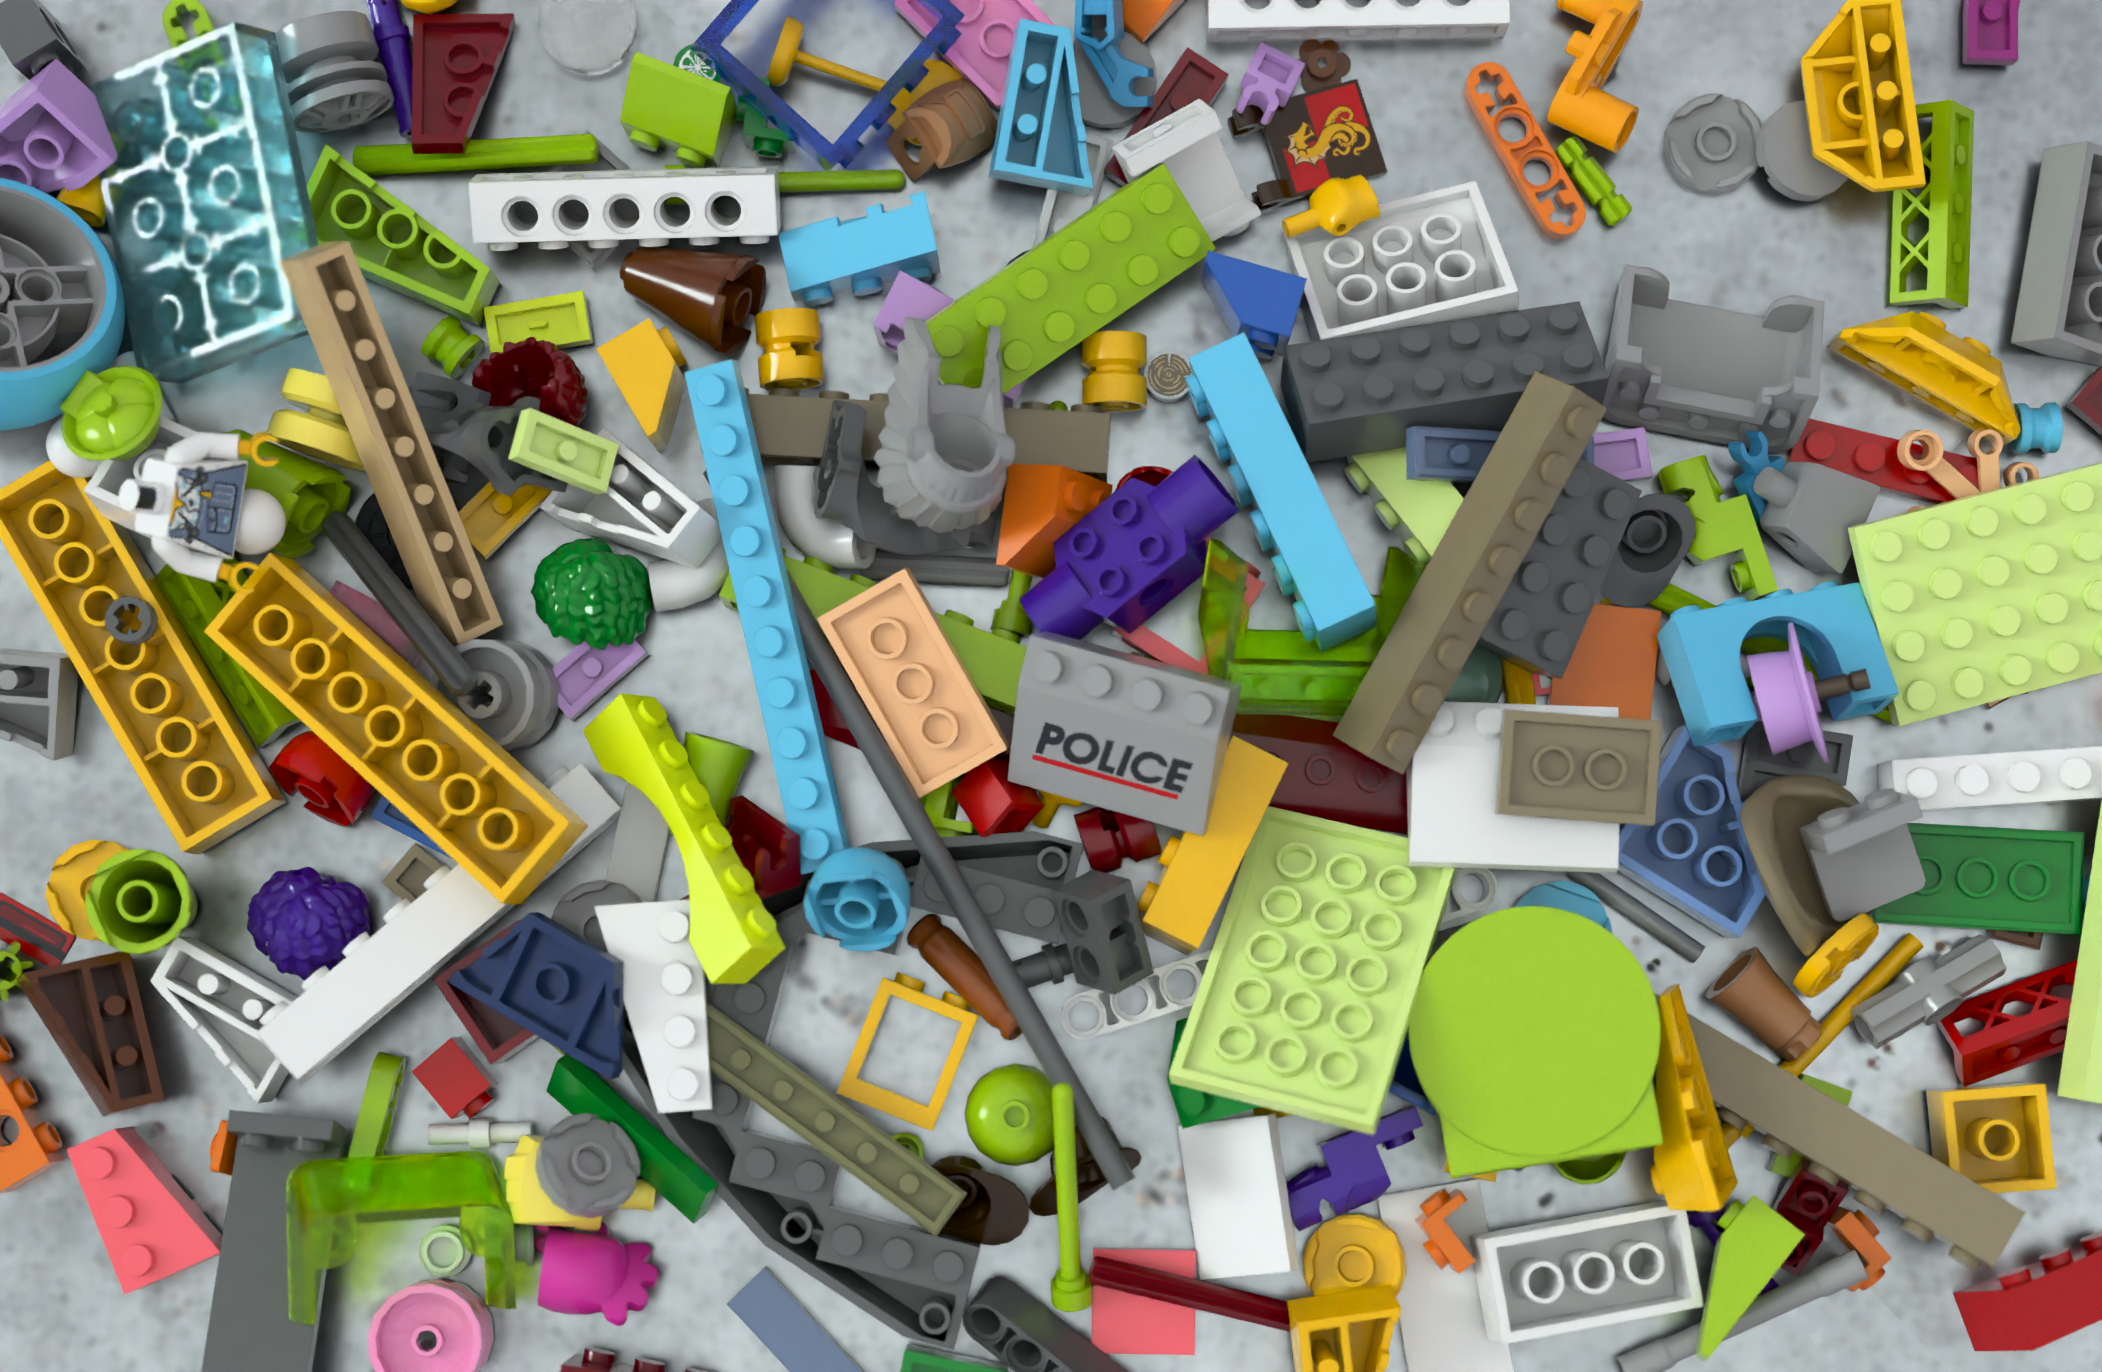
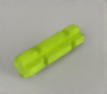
M1573 136L1568 138L1555 151L1562 166L1565 169L1570 167L1572 170L1570 176L1593 206L1598 204L1601 207L1599 213L1608 225L1614 226L1629 216L1632 206L1622 193L1619 195L1615 193L1617 186L1593 156L1588 158L1586 155L1588 149L1579 137Z

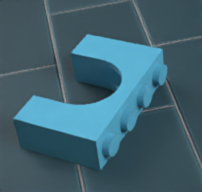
M1837 581L1821 583L1806 592L1793 594L1791 589H1782L1770 593L1760 600L1747 602L1745 597H1736L1726 600L1714 608L1700 610L1698 605H1690L1671 613L1670 619L1656 636L1693 746L1698 747L1741 739L1759 718L1740 664L1741 644L1743 641L1756 637H1771L1788 643V623L1792 622L1797 632L1802 653L1812 663L1819 680L1844 673L1849 675L1852 671L1866 668L1871 686L1870 689L1858 692L1852 690L1850 694L1826 699L1833 721L1880 713L1899 694L1860 583L1839 586Z

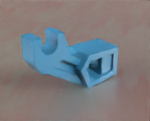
M1076 0L1074 38L1079 41L1109 90V97L1123 107H1153V96H1139L1134 90V84L1138 78L1153 77V69L1126 59L1118 47V44L1124 39L1123 0ZM1092 16H1106L1107 27L1105 32L1107 37L1105 39L1091 35L1094 32Z

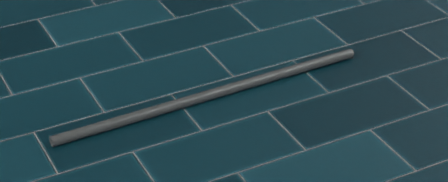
M705 470L703 474L709 483L707 470ZM786 568L806 655L1053 1087L1061 1082L1067 1083L1072 1087L1074 1124L1112 1190L1119 1188L1135 1178L1132 1170Z

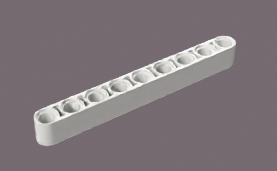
M1458 868L1441 923L1483 910L1492 904L1497 895L1498 885L1495 876L1490 870ZM1467 874L1476 875L1484 884L1483 897L1476 903L1467 902L1462 898L1459 891L1460 881ZM1212 950L1155 968L1152 975L1135 983L1134 985L1143 989L1147 996L1146 1007L1141 1013L1127 1015L1121 1011L1118 1006L1119 993L1114 995L1097 989H1091L1076 994L1066 1001L1061 1011L1062 1025L1066 1032L1075 1038L1082 1040L1091 1039L1192 1006ZM1177 969L1187 970L1195 979L1194 992L1186 999L1174 998L1167 990L1166 982L1168 976ZM1077 1002H1091L1098 1010V1022L1089 1031L1076 1030L1069 1022L1070 1009Z

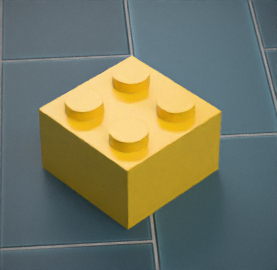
M2024 1082L1926 1090L1933 1158L1994 1194L2057 1189L2046 1084Z

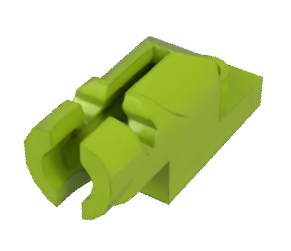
M1706 455L1689 458L1660 469L1661 471L1657 473L1664 494L1683 496L1685 498L1683 503L1689 507L1694 517L1695 538L1686 554L1692 563L1698 566L1733 555L1735 563L1730 566L1731 575L1737 590L1740 593L1745 592L1748 601L1761 599L1770 593L1778 591L1746 494L1721 502L1720 495H1724V491L1712 472Z

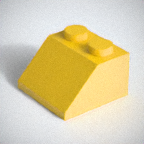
M650 318L596 348L645 434L660 453L669 446L686 379L679 367L686 364L687 361L668 328L664 327L657 331Z

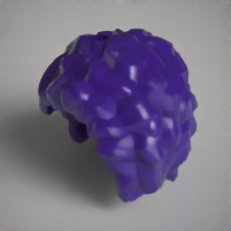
M304 867L299 870L276 871L270 880L262 885L259 892L252 896L251 902L248 905L249 910L247 914L249 918L246 929L253 936L256 948L264 955H269V961L275 963L280 973L298 975L303 980H306L323 966L332 970L346 958L342 953L344 948L364 932H367L370 936L372 929V918L368 910L369 900L362 890L353 883H337L333 875L323 874L321 876L311 867Z

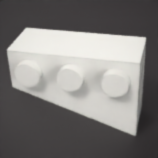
M604 428L597 436L619 444L607 493L596 495L568 483L566 492L553 490L539 507L570 529L695 569L700 566L722 538L718 520Z

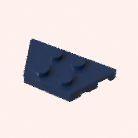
M534 912L529 913L511 927L510 933L503 939H496L482 950L483 955L465 969L457 970L451 975L448 981L450 984L608 1079L620 1077L623 1064L624 961L544 914Z

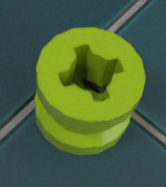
M449 315L440 321L429 333L422 344L420 353L429 360H438L443 365V372L451 379H456L477 359L484 347V341L476 334H467L462 330V323L453 315Z

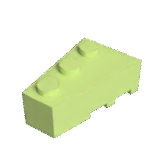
M1406 447L1347 456L1349 466L1344 468L1348 479L1359 493L1362 494L1366 491L1375 503L1373 507L1378 517L1389 530L1393 529L1411 559L1424 572L1464 498L1451 482L1407 480Z

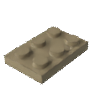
M1510 709L1502 710L1495 814L1655 826L1662 721Z

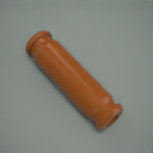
M928 914L921 918L908 933V945L911 948H917L920 956L991 1027L1000 1030V1036L1004 1040H1013L1022 1034L1020 1027L980 957L951 928L943 926L941 919L937 915Z

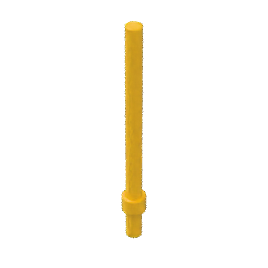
M1908 933L1821 1022L1823 1026L1820 1031L1821 1035L1811 1048L1802 1053L1796 1060L1791 1062L1784 1061L1779 1067L1798 1078L1853 1021L1851 1016L1852 1008L1881 992L1924 947L1923 944L1914 935ZM1725 1122L1721 1126L1728 1149L1739 1138L1745 1140L1755 1130L1746 1125L1743 1132Z

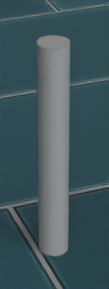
M1567 873L1568 877L1591 890L1601 900L1692 963L1702 954L1705 948L1704 945L1600 873Z

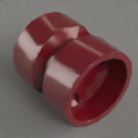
M1095 807L1073 815L1089 864L1093 870L1108 873L1122 868L1123 860L1127 857L1134 862H1139L1162 853L1154 824L1151 821L1112 810L1106 811L1101 807Z

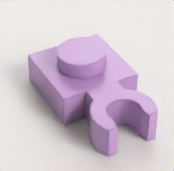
M1260 42L1239 85L1244 90L1236 105V111L1242 114L1248 105H1256L1264 113L1260 123L1263 125L1269 124L1278 105L1285 107L1305 63Z

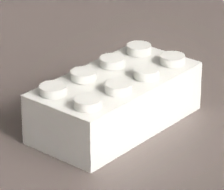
M1666 1200L1469 1236L1472 1256L1475 1260L1474 1267L1487 1339L1500 1344L1704 1307L1686 1210L1668 1209Z

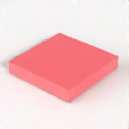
M1093 1248V1259L1096 1256H1101L1196 1279L1195 1249ZM1092 1284L1091 1344L1104 1354L1195 1355V1309Z

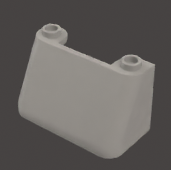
M1625 264L1619 282L1604 366L1609 379L1603 401V406L1607 410L1603 417L1610 422L1636 428L1645 427L1647 430L1727 445L1731 441L1744 442L1745 447L1750 449V441L1745 432L1760 431L1767 439L1768 452L1777 453L1793 448L1799 441L1819 398L1825 301L1804 298L1799 295H1787L1772 302L1765 316L1762 317L1668 299L1670 282L1665 275L1653 268Z

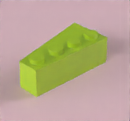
M325 144L284 236L297 249L302 251L324 242L349 241L363 277L480 327L485 316L483 307H489L500 282L492 270Z

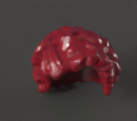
M529 337L525 341H519L516 344L505 342L502 353H491L489 359H482L472 372V386L492 394L489 406H511L518 399L530 396L540 399L539 412L578 428L587 411L585 408L587 403V389L584 385L585 377L581 374L580 368L575 365L573 359L561 350H558L555 343L544 340L536 341L535 337Z

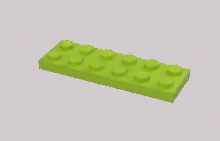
M1158 163L927 319L925 323L931 335L934 348L941 358L938 379L940 383L960 384L968 388H979L983 380L989 325L1001 327L999 350L1002 353L1003 376L1001 390L1005 394L1207 256L1208 250L1212 252L1216 250V247L1165 164Z

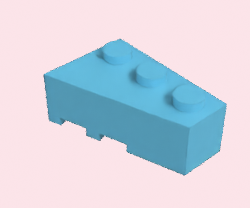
M925 191L911 194L912 205L885 212L884 206L877 204L866 208L867 216L840 221L839 217L836 216L778 233L789 288L794 302L803 300L805 306L821 305L834 299L833 294L851 290L855 296L873 294L883 289L882 284L894 282L900 270L924 283L932 279L931 274L941 272Z

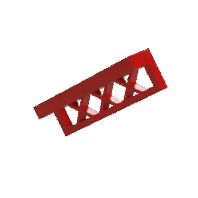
M2077 960L1965 1000L1951 1014L1936 1022L1954 1050L1955 1073L1964 1087L2064 1051L2072 998L2064 999L2049 994L2052 987L2062 983L2074 985ZM2016 1000L2034 1005L2031 1013L2020 1017L2002 1013L2005 1004ZM1967 1018L1986 1022L1982 1031L1966 1037L1961 1036L1954 1023Z

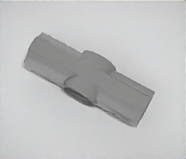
M1979 934L1936 960L1932 957H1926L1909 966L1896 978L1893 985L1853 1007L1851 1016L1856 1024L1857 1031L1865 1042L1878 1049L1922 1022L1929 1026L1947 1017L1961 1005L1963 998L2003 976L2007 967L2003 962L2000 950L1993 941Z

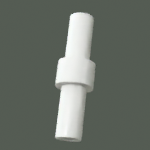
M471 1118L469 1123L429 1124L428 1127L429 1145L469 1144L470 1149H490L493 1143H518L521 1135H534L533 1122L493 1123L492 1118Z

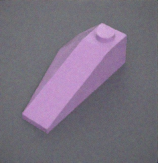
M58 59L48 64L0 106V178L23 183L44 193H50L63 188L71 191L85 186L113 164L118 157L95 94Z

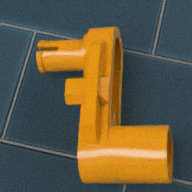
M1558 0L1556 5L1558 10L1570 13L1595 26L1590 35L1578 30L1574 31L1567 44L1565 52L1576 57L1551 103L1548 122L1614 153H1618L1628 140L1636 123L1639 108L1600 89L1603 87L1638 23L1643 7L1641 0Z

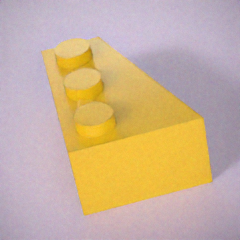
M1389 1285L1287 1300L1295 1372H1384V1370H1387L1392 1333L1395 1323H1398L1401 1306Z

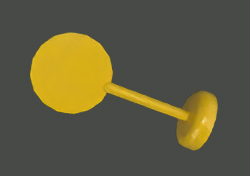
M787 16L767 78L771 80V85L783 86L790 76L794 62L884 93V111L887 121L894 131L906 121L902 113L917 99L942 84L963 78L956 69L942 61L921 59L905 64L893 74L888 82L799 51L804 27L800 20ZM905 138L906 141L913 145L922 146L918 139L912 141L909 138Z

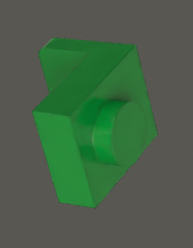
M750 76L748 91L740 90L736 111V120L744 121L742 136L745 147L753 148L752 152L754 154L768 158H780L783 152L794 153L796 145L794 132L768 128L773 97L770 78Z

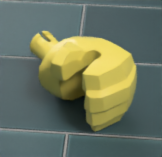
M521 1135L515 1153L506 1157L504 1179L507 1181L506 1201L510 1205L513 1223L573 1227L576 1230L599 1231L602 1216L586 1218L571 1215L553 1204L541 1188L535 1169L537 1149L544 1136ZM637 1179L636 1188L631 1197L617 1209H639L653 1212L655 1189L644 1179Z

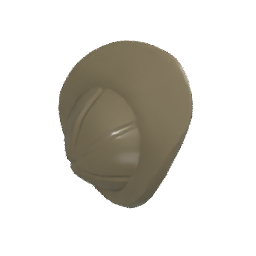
M1806 774L1776 777L1756 789L1742 805L1740 818L1760 882L1769 902L1797 947L1805 956L1811 957L1832 935L1853 918L1839 922L1829 916L1799 828L1818 821L1817 817L1822 813L1836 808H1849L1859 804V801L1851 792L1833 780Z

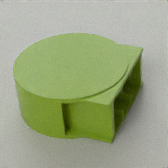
M1542 906L1513 907L1496 911L1476 919L1454 933L1441 945L1423 970L1409 1023L1410 1051L1421 1088L1441 1119L1451 1179L1654 1148V1145L1664 1144L1652 1077L1658 1061L1661 1031L1655 994L1643 968L1631 951L1607 929L1592 920L1562 909Z

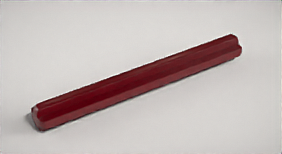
M1101 1256L1094 1257L1091 1263L1089 1281L1094 1285L1291 1332L1287 1301Z

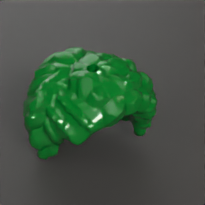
M603 538L576 539L573 542L562 544L556 548L550 555L544 557L537 566L534 574V584L530 591L535 599L536 614L544 624L548 625L553 637L561 636L569 639L575 645H580L584 641L590 648H597L599 650H605L609 643L615 647H619L622 643L625 645L633 644L635 638L645 632L646 619L651 610V587L647 568L635 556L612 553L610 545Z

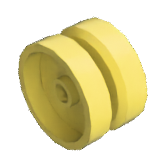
M289 368L280 394L288 403L307 411V414L288 409L275 411L272 414L267 432L277 437L280 442L276 443L332 464L366 472L327 376L302 369Z

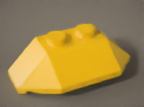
M1847 0L1839 10V13L1823 30L1800 61L1812 157L1871 192L1924 187L1926 181L1901 0Z
M1911 311L1845 328L1834 336L1828 344L1827 348L1973 431L1978 429L1997 431L2003 439V446L2015 440L2021 431L2001 361L1990 356V349L1980 341L1969 337L1960 339L1946 331V324L1934 315L1925 312L1916 314Z

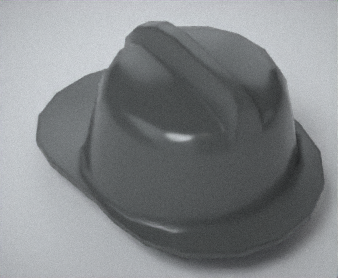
M1664 493L1647 494L1639 498L1600 588V593L1613 604L1627 608L1643 606L1656 599L1669 584L1695 538V520L1689 507L1679 498Z

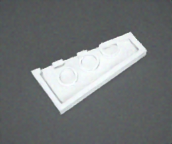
M690 899L594 906L608 953L624 961L623 1001L658 1113L713 1109L705 971L689 941Z

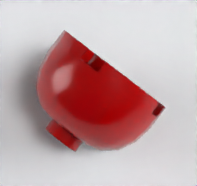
M306 731L290 740L268 768L272 778L289 796L297 789L302 796L309 800L303 807L324 820L342 827H348L350 823L354 824L374 792V786L313 731Z

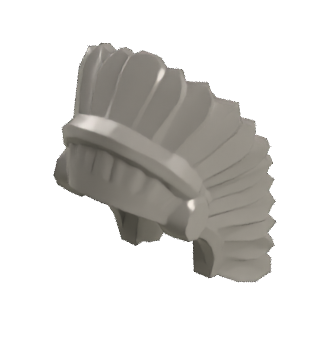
M906 317L904 324L905 339L898 344V364L892 367L896 381L888 389L889 404L884 411L886 426L878 435L882 448L877 451L874 457L875 462L881 468L878 473L877 483L884 487V502L897 507V513L900 518L913 520L919 527H928L937 533L951 532L954 529L963 530L971 525L981 524L988 519L992 511L996 510V507L1002 500L1001 494L1008 479L1006 475L1007 467L1012 465L1015 457L1014 439L1006 434L1003 416L1004 392L1001 390L1003 381L1002 353L999 350L1001 327L989 325L983 380L979 388H968L960 384H938L941 358L934 348L924 318Z

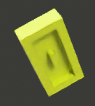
M583 291L483 307L491 353H502L505 342L516 344L519 341H525L529 337H535L536 341L544 340L555 343L558 349L593 343L586 295Z

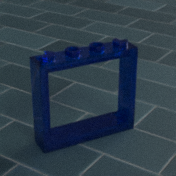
M731 0L694 42L690 50L828 172L837 163L846 168L865 147L858 140L870 125L878 131L893 115L897 107L891 103L892 99L902 88L911 93L930 71L923 63L935 50L942 56L949 50L962 34L955 26L965 15L949 0H917L939 22L833 144L722 46V43L760 0Z

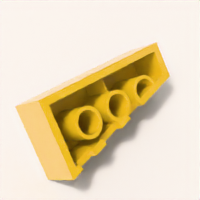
M1234 735L1229 739L1206 835L1200 836L1183 830L1179 837L1171 834L1158 859V863L1164 866L1155 883L1147 882L1137 902L1138 910L1141 911L1139 915L1145 935L1185 955L1199 949L1287 768L1288 763Z

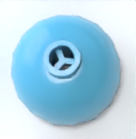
M864 847L843 849L832 854L817 867L804 899L805 917L815 933L823 939L826 932L832 937L840 939L839 947L846 950L871 952L886 948L895 942L897 934L902 930L904 931L911 910L910 884L899 864L885 853Z

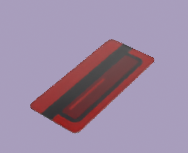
M0 893V940L7 944L13 941L20 943L19 951L48 967L60 965L75 940V936L64 931L54 922Z

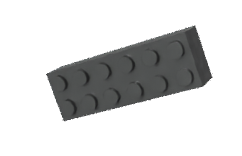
M1578 301L1286 345L1283 351L1280 387L1299 447L1308 463L1406 447V428L1413 426L1502 431L1535 371L1577 388L1601 405H1603L1609 377L1581 304Z

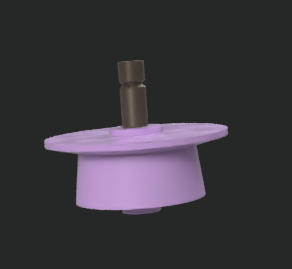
M1788 623L1789 650L1747 655L1755 691L1750 692L1759 718L1756 722L1763 720L1773 755L1813 740L1825 764L1830 763L1818 712L1822 711L1820 701L1850 694L1852 690L1858 692L1870 689L1867 671L1864 668L1852 671L1849 675L1844 673L1814 681L1812 671L1807 672L1794 623Z

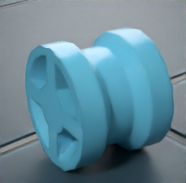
M2056 402L2042 404L2039 408H2030L2026 403H2015L2014 408L2021 431L2017 438L2009 443L2014 454H2025L2031 448H2040L2044 453L2058 452L2063 434V421L2059 405Z

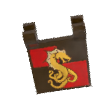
M1357 79L1289 97L1285 107L1278 105L1271 122L1267 125L1260 123L1264 113L1256 105H1248L1242 114L1233 109V116L1227 119L1233 138L1246 136L1260 129L1264 131L1279 179L1258 184L1256 186L1257 191L1251 194L1260 212H1265L1290 201L1310 196L1321 184L1331 178L1347 179L1361 174L1367 180L1385 175L1388 172Z

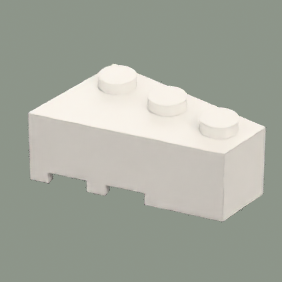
M179 936L171 944L150 982L192 1030H196L215 1051L216 1054L214 1055L225 1067L230 1068L257 1103L272 1102L289 1072L262 1042L256 1032L264 1026L260 1019L268 1010L282 1000H285L290 1005L298 997L193 937Z

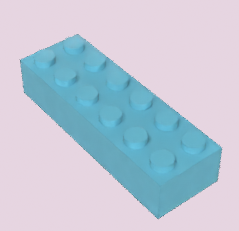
M1243 332L1189 357L1192 375L1185 377V381L1189 388L1188 394L1200 419L1206 416L1210 418L1206 425L1210 432L1209 439L1219 461L1223 463L1230 460L1232 464L1227 469L1231 476L1230 483L1240 505L1243 508L1251 504L1253 511L1249 512L1253 523L1251 527L1262 551L1266 552L1272 549L1275 554L1274 557L1270 558L1274 567L1272 570L1284 597L1294 594L1297 602L1292 604L1296 613L1294 617L1305 641L1309 642L1315 639L1322 652L1377 627L1376 604L1245 333Z

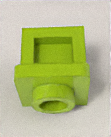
M964 774L920 798L921 804L925 805V811L940 837L980 835L972 823L955 820L958 801L952 794V790L963 779Z

